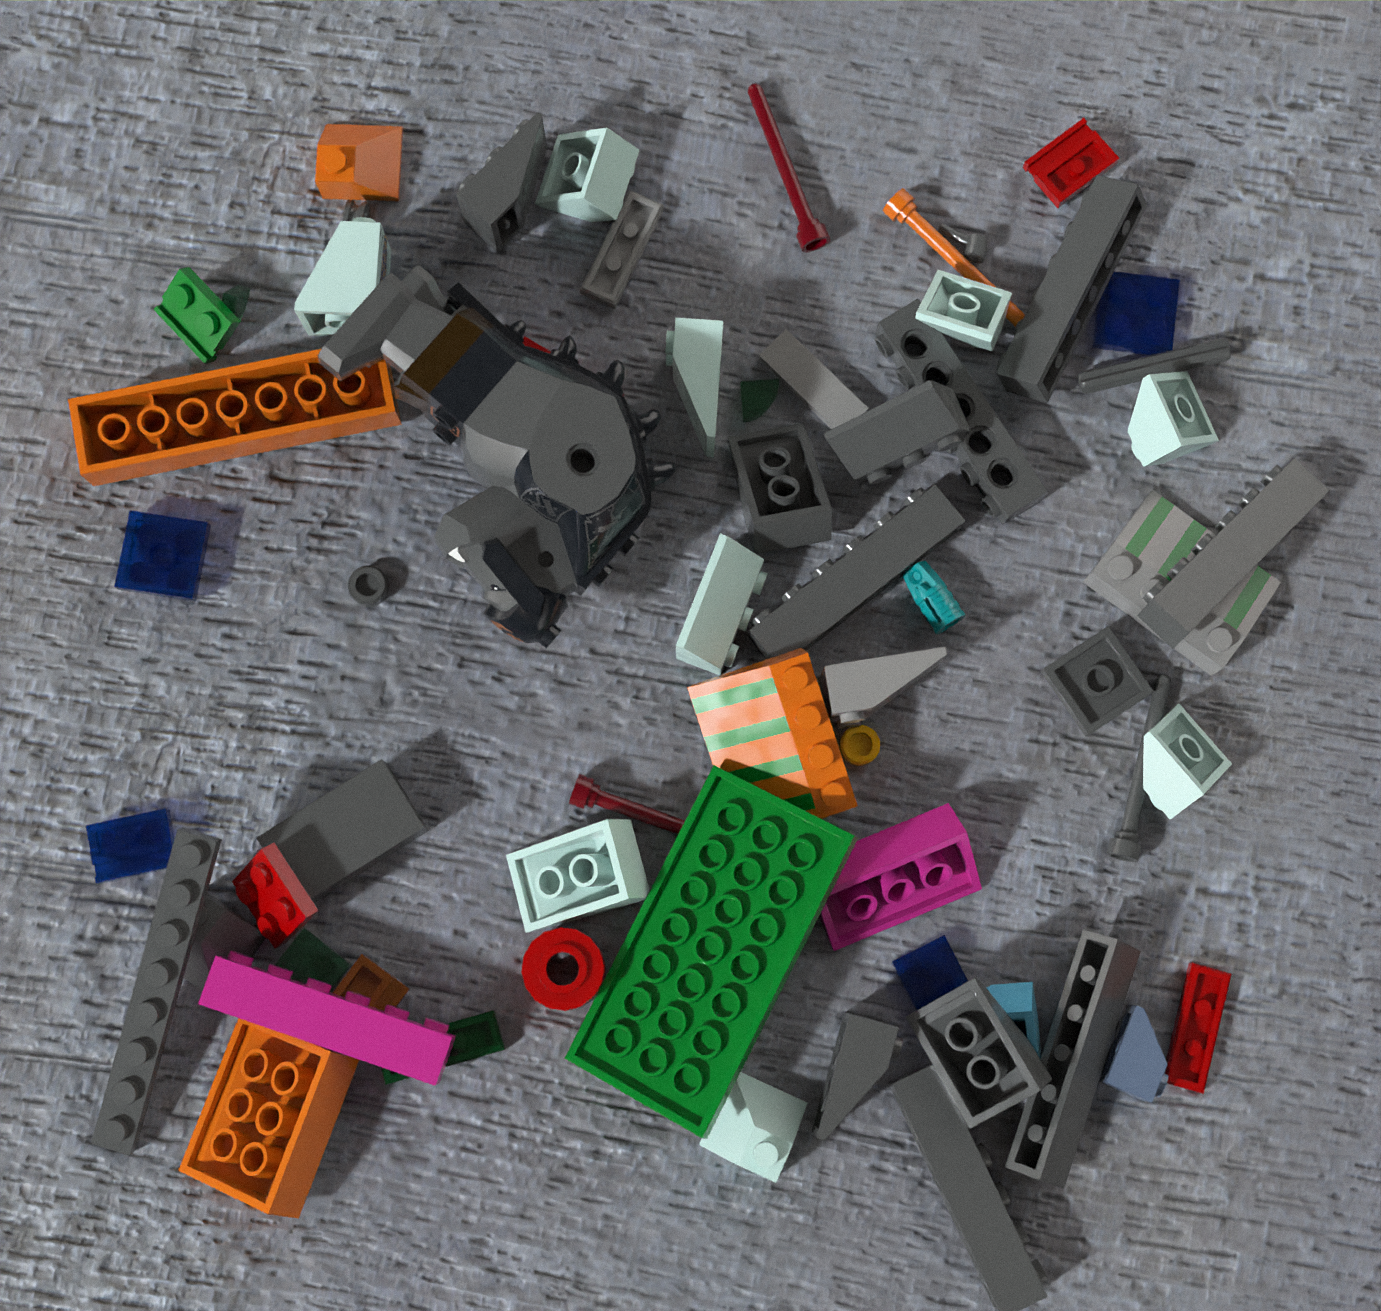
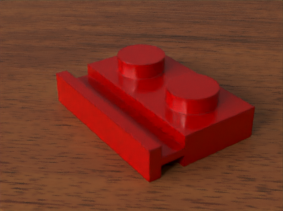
M1082 118L1024 162L1023 169L1034 177L1033 181L1051 202L1059 208L1093 183L1096 175L1102 176L1117 165L1119 157L1095 130L1092 131L1089 128L1087 120Z

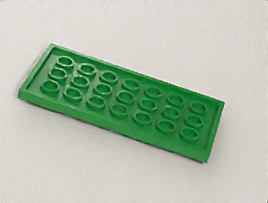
M713 765L565 1059L698 1137L707 1139L858 837Z

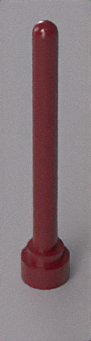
M753 83L748 87V95L799 221L798 233L796 235L803 252L818 250L830 242V236L825 224L820 223L819 219L814 218L762 86L758 83Z
M579 774L569 800L570 805L584 809L585 806L593 808L594 805L677 835L679 834L685 820L600 790L601 785L595 784V779Z

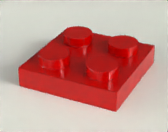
M275 843L262 848L232 881L239 900L248 906L257 920L259 931L265 938L269 939L275 949L287 943L319 911Z

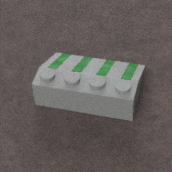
M1152 489L1083 583L1160 638L1137 616L1148 604L1143 597L1159 580L1166 586L1172 580L1167 573L1183 557L1190 562L1196 556L1191 549L1207 533L1213 538L1216 535ZM1256 565L1174 649L1210 676L1219 672L1226 666L1245 640L1281 582Z

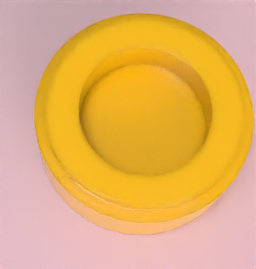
M866 725L851 727L842 735L839 749L842 757L848 763L855 766H864L871 763L878 755L880 739L877 733Z

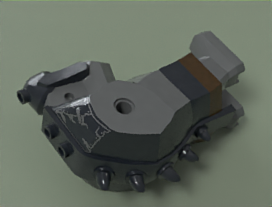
M419 264L402 281L393 273H390L325 343L318 354L319 363L337 379L342 381L366 366L369 368L384 359L401 373L394 385L395 397L420 409L428 421L435 426L432 431L449 446L454 442L461 448L464 465L470 476L483 485L486 490L444 514L434 535V541L446 559L461 568H465L485 590L484 599L489 604L484 614L495 626L516 640L524 643L539 642L547 649L562 631L555 624L568 608L567 596L573 592L581 596L592 582L598 587L614 569L608 564L618 552L625 556L640 539L635 534V531L649 513L652 499L651 492L655 490V486L667 481L676 471V466L673 462L653 463L652 458H646L643 443L646 442V436L653 432L661 420L660 412L656 409H651L646 413L638 415L635 411H631L621 389L625 377V367L619 360L613 361L604 373L597 372L595 374L578 365L579 361L575 358L577 353L576 343L570 335L563 339L558 350L552 349L550 354L527 347L523 344L524 339L522 338L526 331V323L524 321H516L510 326L507 324L503 325L459 282L447 291V300L439 291L434 277Z

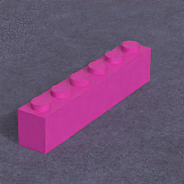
M230 951L228 957L215 956L198 1002L199 1005L434 1086L440 1083L456 1035L447 1033L449 1025L430 1018H425L424 1024L409 1020V1011L386 1004L384 1011L369 1006L371 998L351 991H347L345 997L330 993L332 985L308 977L306 984L292 980L293 972L279 966L269 964L267 971L252 966L254 958L238 952Z

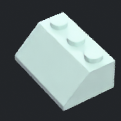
M720 534L676 644V659L717 675H721L724 666L732 667L739 650V646L733 644L738 629L746 631L754 609L747 607L752 593L760 595L768 573L761 571L764 563L763 558L726 535Z

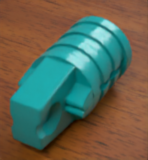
M926 561L914 564L902 574L914 602L920 607L922 614L927 618L936 635L948 630L965 618V612L961 610L959 603L954 599L945 582Z

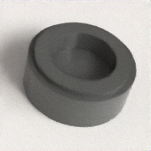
M368 565L362 566L351 574L348 581V590L358 604L373 607L386 599L389 593V581L379 568Z

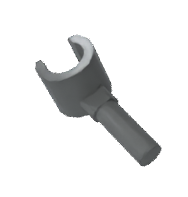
M943 223L940 225L939 233L966 246L963 256L967 260L974 263L984 262L988 250L987 241L984 236L980 234L968 236Z

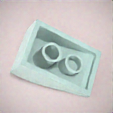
M675 317V331L667 330L666 366L673 367V381L706 457H714L723 321Z
M606 819L506 855L526 933L611 911L645 900L650 891L631 819Z

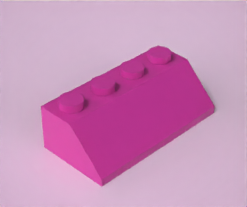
M947 803L856 842L819 915L833 951L982 890L967 831L950 804Z

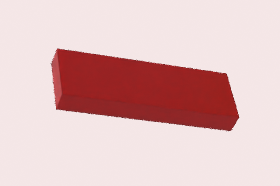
M1196 963L1188 964L1166 1057L1167 1067L1164 1073L1168 1075L1167 1084L1204 1094L1231 980V973Z

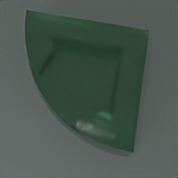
M237 284L223 293L222 302L241 321L251 288Z
M779 379L740 381L743 423L758 419L772 406L778 394Z

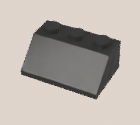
M929 380L825 432L824 436L854 480L869 482L870 485H875L892 477L890 471L904 465L905 468H911L927 460L925 454L939 448L940 451H946L962 443L961 437L971 433V430L954 390Z

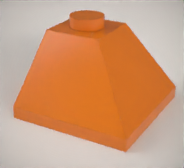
M326 124L317 144L315 182L322 198L399 201L403 140L402 126Z

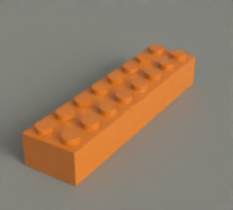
M321 349L70 398L68 403L80 475L91 485L99 486L402 425L398 402L395 397L391 366L382 359L369 368L366 366L340 381L319 363L318 354Z

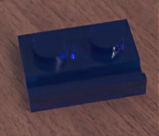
M164 808L86 825L92 865H94L96 873L95 882L97 884L167 869L175 839L169 809Z
M945 935L891 962L915 1011L968 982Z

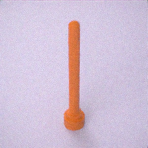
M904 188L900 189L887 202L882 211L893 222L896 220L901 224L906 222L962 277L996 287L916 211L918 207L913 203L915 198ZM1010 301L1005 318L1016 327L1017 323L1024 319L1025 314Z

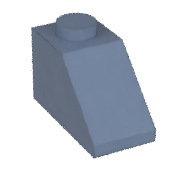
M1128 1005L1104 1064L1099 1082L1139 1100L1152 1103L1154 1097L1159 1098L1163 1094L1167 1085L1168 1075L1164 1073L1167 1062L1145 1009L1137 1005Z

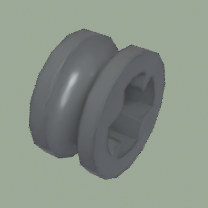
M348 200L343 213V221H352L356 217L370 218L369 203L362 202L361 205H356L355 200Z

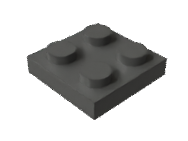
M1109 626L1041 670V673L1085 737L1154 692Z

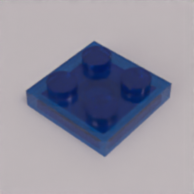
M1114 271L1097 304L1092 348L1153 355L1173 350L1180 279Z
M130 510L114 587L122 591L196 602L211 525L203 521Z

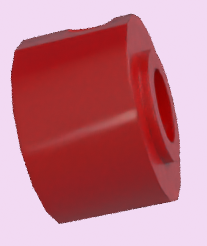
M559 927L543 932L531 942L523 956L521 972L525 988L535 1001L549 1009L569 1011L585 1006L596 997L605 978L606 965L602 951L592 938L577 929ZM561 952L574 956L579 965L576 979L564 986L552 982L547 974V963L550 958Z

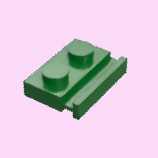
M190 267L181 268L163 294L162 298L164 300L155 307L154 311L204 364L215 362L217 359L216 354L225 347L241 321Z

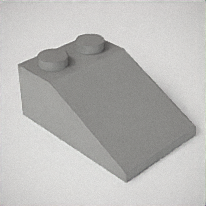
M946 647L824 666L819 681L831 724L837 723L838 729L861 726V721L871 716L935 670L947 655Z

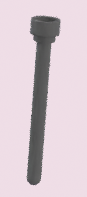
M1165 674L1157 676L1155 680L1154 692L1151 696L1121 829L1115 832L1114 838H1110L1106 855L1122 861L1138 862L1142 845L1138 844L1140 837L1136 833L1146 791L1143 789L1144 735L1164 717L1171 686V679Z

